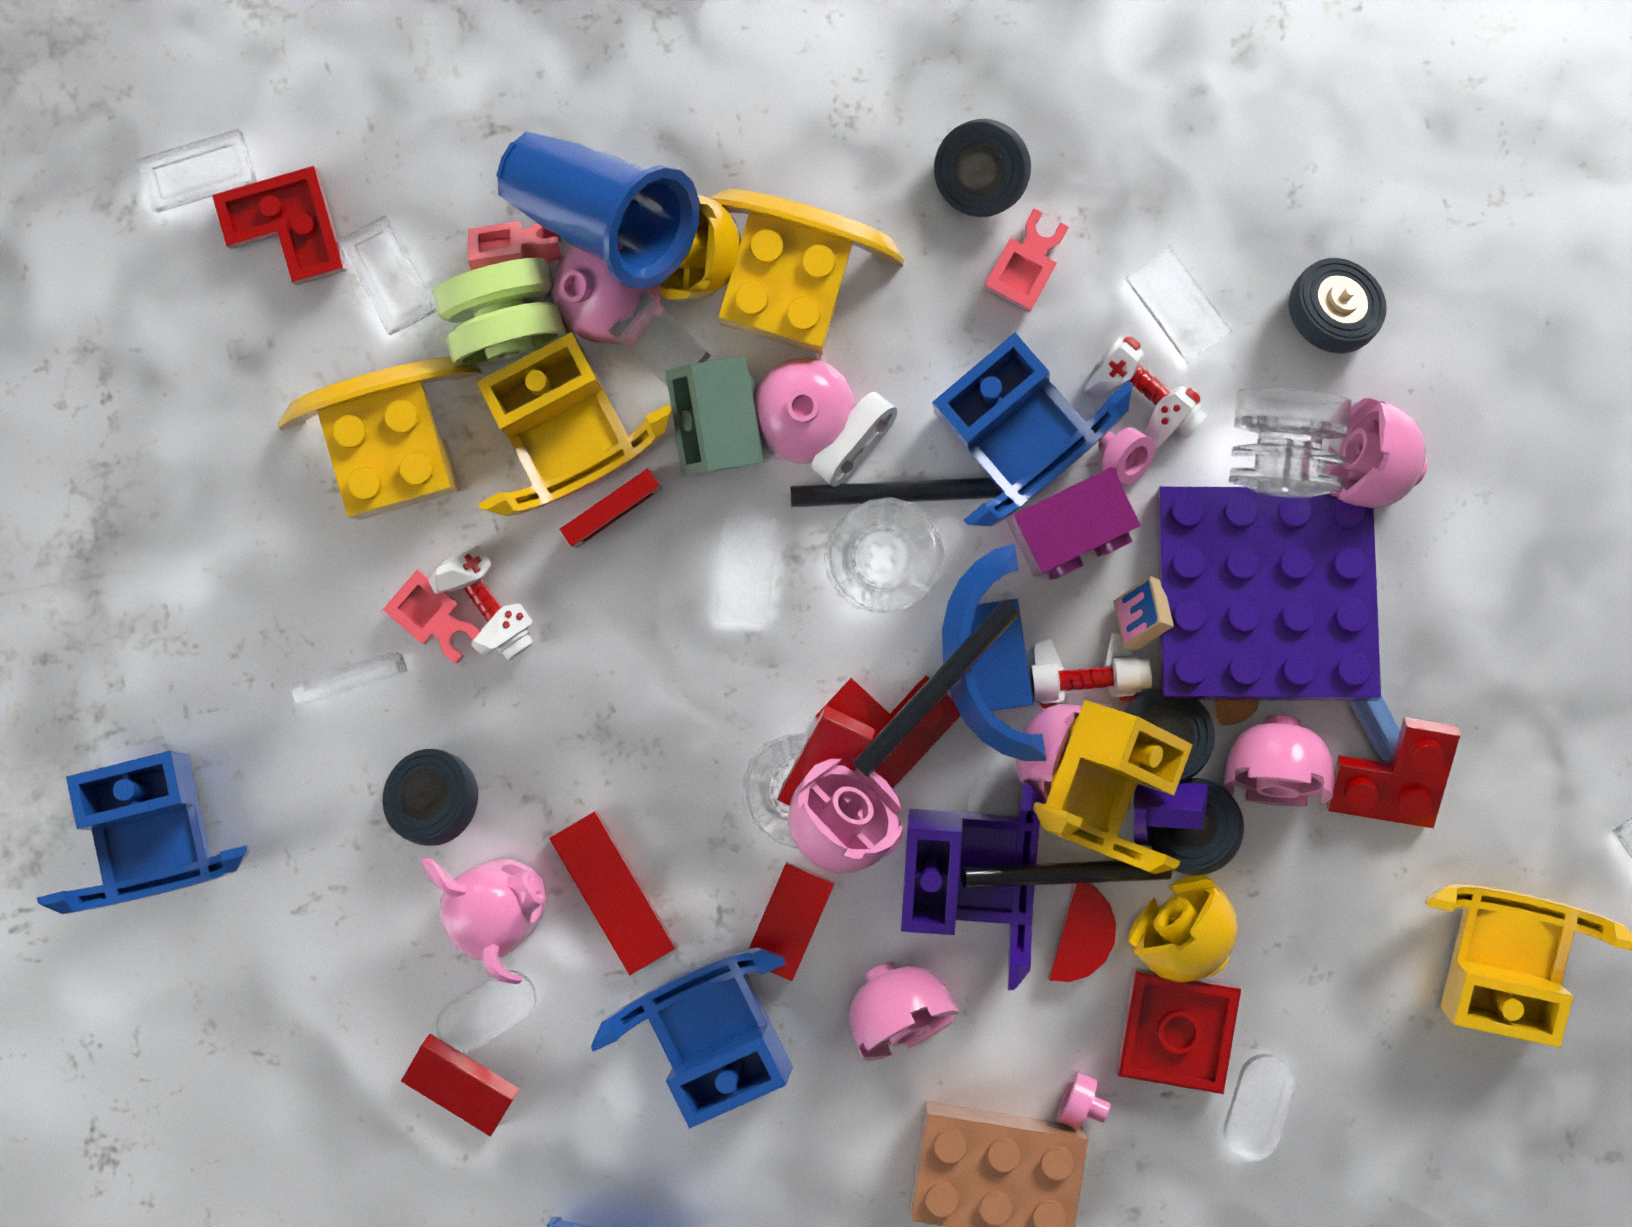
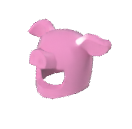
M429 857L421 858L420 861L428 879L443 892L440 899L441 921L447 936L455 947L472 959L481 961L485 971L495 980L517 985L521 983L522 977L509 973L504 968L501 957L513 951L528 938L542 920L547 898L543 879L530 866L513 859L489 861L474 866L453 879L433 859Z

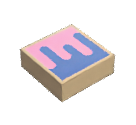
M1149 576L1113 601L1122 644L1125 648L1137 651L1174 627L1168 599L1162 589L1161 579Z

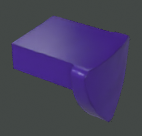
M1179 782L1174 796L1138 784L1133 798L1134 843L1141 846H1151L1152 826L1202 830L1208 803V784Z

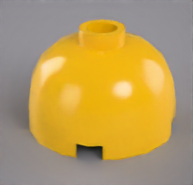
M698 194L700 200L699 225L692 247L680 267L661 283V297L680 301L710 297L729 283L739 254L741 234L735 219L716 200Z
M1191 875L1177 880L1168 886L1174 894L1159 908L1155 897L1151 899L1134 920L1129 933V942L1135 948L1133 950L1135 954L1158 976L1174 982H1190L1218 974L1229 962V955L1233 951L1238 935L1235 909L1227 896L1208 876Z

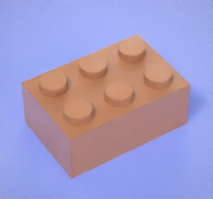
M925 1101L909 1204L911 1221L945 1227H1075L1088 1138L1083 1127L1081 1126L1076 1130L1058 1122Z

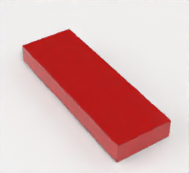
M597 810L549 838L629 976L676 948L674 941Z

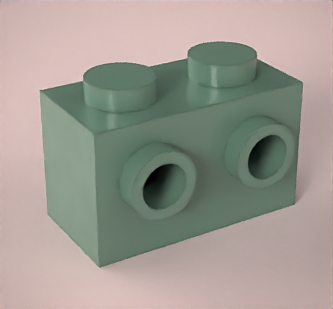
M746 357L692 363L665 371L683 476L764 463L762 453L764 441L759 433L753 400L755 383L752 374L748 370Z

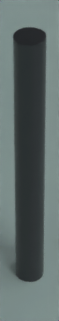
M990 477L840 484L835 487L830 484L790 486L791 507L996 498L1003 493Z
M1003 599L852 763L865 776L869 777L1011 625L1020 613Z
M1119 860L962 867L961 870L963 888L1169 880L1172 877V870L1153 874Z

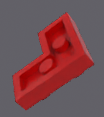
M315 166L212 195L226 246L230 249L279 236L290 278L295 285L347 271L319 170Z
M925 674L890 713L852 678L840 688L825 706L875 729L874 739L930 678ZM946 694L874 771L886 780L892 789L961 716L952 698ZM824 707L815 715L817 719L820 717Z
M1404 717L1391 764L1338 755L1334 769L1333 798L1327 802L1328 811L1434 829L1460 739L1458 727L1456 725Z

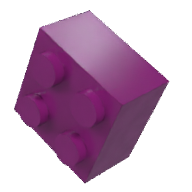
M1113 467L1027 507L1006 519L1033 576L1046 572L1049 580L1057 579L1084 566L1080 555L1094 549L1097 557H1100L1133 542L1129 532L1141 526Z

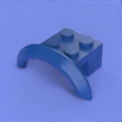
M1016 332L1009 336L932 402L934 414L1003 492L991 501L980 505L963 521L967 525L994 526L1040 493L1100 441L1128 412L1132 383L1128 380L1085 422L1050 382V371Z
M1015 544L990 551L975 561L959 579L948 600L942 627L943 664L1000 604L1001 601L978 603L994 582L1008 573L1019 571ZM1018 598L1006 600L1020 613ZM1019 615L950 689V694L965 724L982 742L1001 754L1022 761H1046L1042 733L1029 734L1017 731L998 719L992 712L1033 705L1021 616Z
M170 750L66 776L76 828L78 830L92 831L103 885L61 891L37 897V903L60 914H69L194 886L236 872L249 854V846L245 845L221 851L220 854L211 857L189 754Z
M752 948L733 953L689 971L636 998L603 1020L592 1042L591 1049L594 1052L616 1042L627 1031L648 1018L672 1066L666 1083L689 1129L787 1085L793 1066L748 973L760 972L763 975L785 965L786 960L781 954L761 948Z

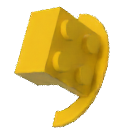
M725 189L709 197L718 201L729 213L749 214L739 245V254L735 268L731 273L719 313V320L723 326L823 355L837 307V297L853 245L872 253L877 259L901 266L904 264V259L892 238L870 226L838 214L784 198L748 190Z
M572 332L477 381L476 384L499 429L509 438L533 486L513 492L501 491L478 503L480 509L503 516L518 515L544 507L601 480L641 456L661 439L672 414L670 404L646 415L644 422L628 436L583 347Z
M441 357L416 361L360 375L317 389L293 400L277 423L278 428L282 431L306 424V420L318 414L346 515L354 519H364L461 491L447 441L439 437L424 383L460 380L481 374V371L475 365L456 366L452 363L451 357Z
M1084 700L1079 716L1072 724L1070 740L1060 767L1053 775L1051 791L1046 804L1035 802L1033 806L1042 828L1073 843L1153 874L1176 869L1180 864L1179 860L1120 838L1118 834L1137 784L1174 796L1193 744L1138 716Z
M1451 884L1427 896L1425 900L1426 906L1454 912V908H1464L1440 1004V1009L1453 1025L1561 1048L1573 1000V995L1562 985L1575 931L1602 940L1613 947L1632 951V934L1625 925L1593 912L1547 899L1490 887Z

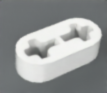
M877 392L867 394L851 410L845 428L837 439L815 455L811 466L812 470L831 486L835 487L842 484L853 474L891 428L897 417V408Z

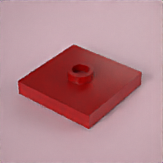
M1134 968L1116 1074L1119 1077L1224 1094L1241 988L1239 986L1199 979L1190 982H1174L1161 978L1155 972Z

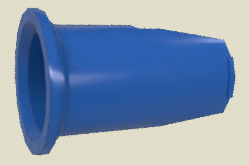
M527 131L509 144L499 163L496 174L498 177L499 196L543 228L558 234L567 243L606 261L610 274L624 286L647 289L664 282L680 267L692 247L699 225L700 200L694 182L678 168L657 165L645 170L609 153L595 151L581 144ZM617 243L622 246V249L618 250Z

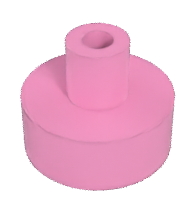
M1133 427L1125 428L1116 435L1108 432L1098 444L1099 450L1104 453L1102 457L1103 471L1113 467L1122 484H1131L1142 477L1149 468L1155 453L1154 441Z
M1077 1071L1073 1074L1062 1097L1057 1113V1122L1076 1130L1082 1126L1086 1117L1104 1123L1111 1103L1095 1097L1097 1089L1096 1079Z

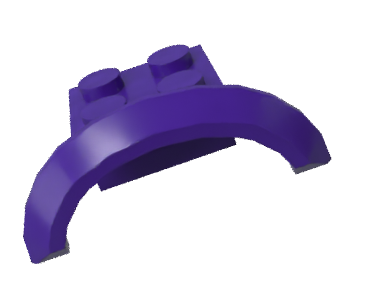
M1022 781L1018 816L909 809L901 932L955 935L956 920L1010 924L1008 990L1016 989L1031 969L1035 885L963 888L961 870L962 867L1036 864L1040 821L1033 806L1035 802L1043 804L1044 799L1029 781Z

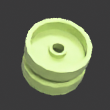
M524 258L488 265L450 278L432 290L439 317L452 323H461L455 326L445 338L454 365L470 366L515 357L546 346L567 334L558 306L549 302H538L553 287L546 260L543 258Z

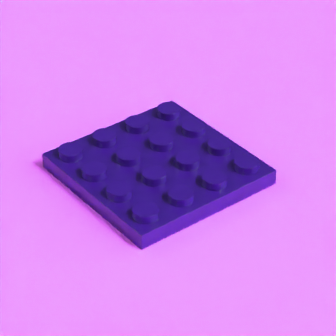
M1159 487L1157 491L1159 579H1161L1162 589L1168 599L1174 627L1160 635L1161 700L1377 701L1381 698L1374 508L1345 503L1339 500L1338 497L1330 495L1327 487Z

